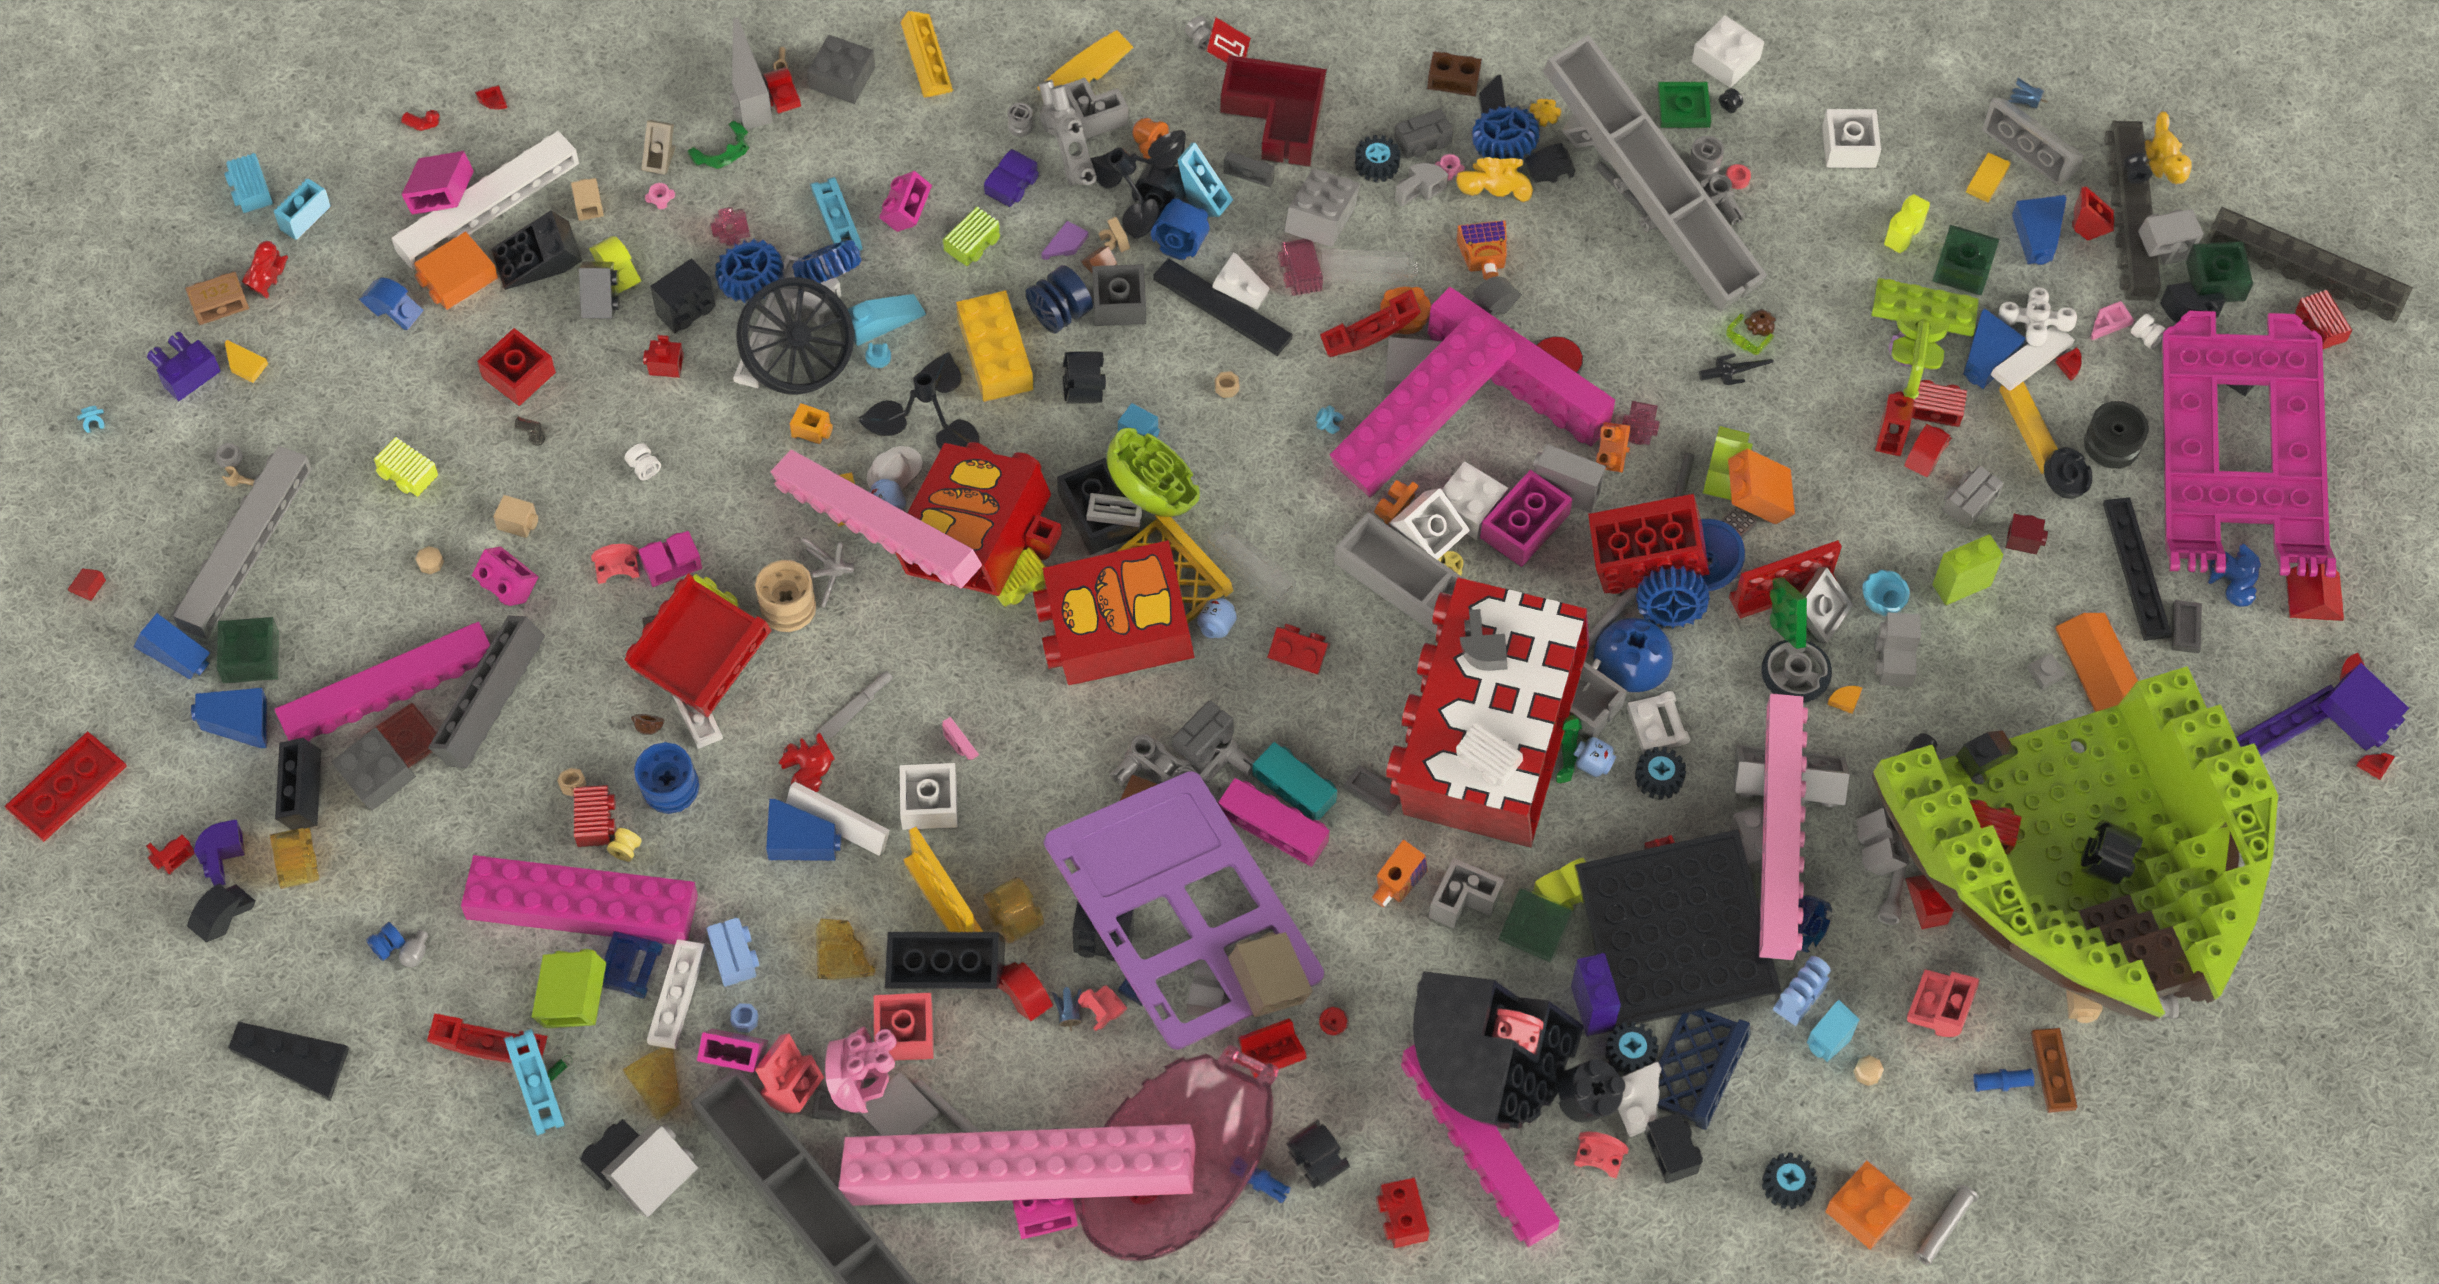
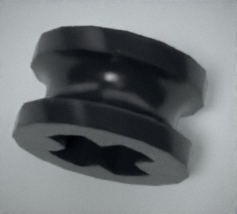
M1728 88L1718 99L1721 107L1729 113H1734L1744 103L1741 94L1733 88Z

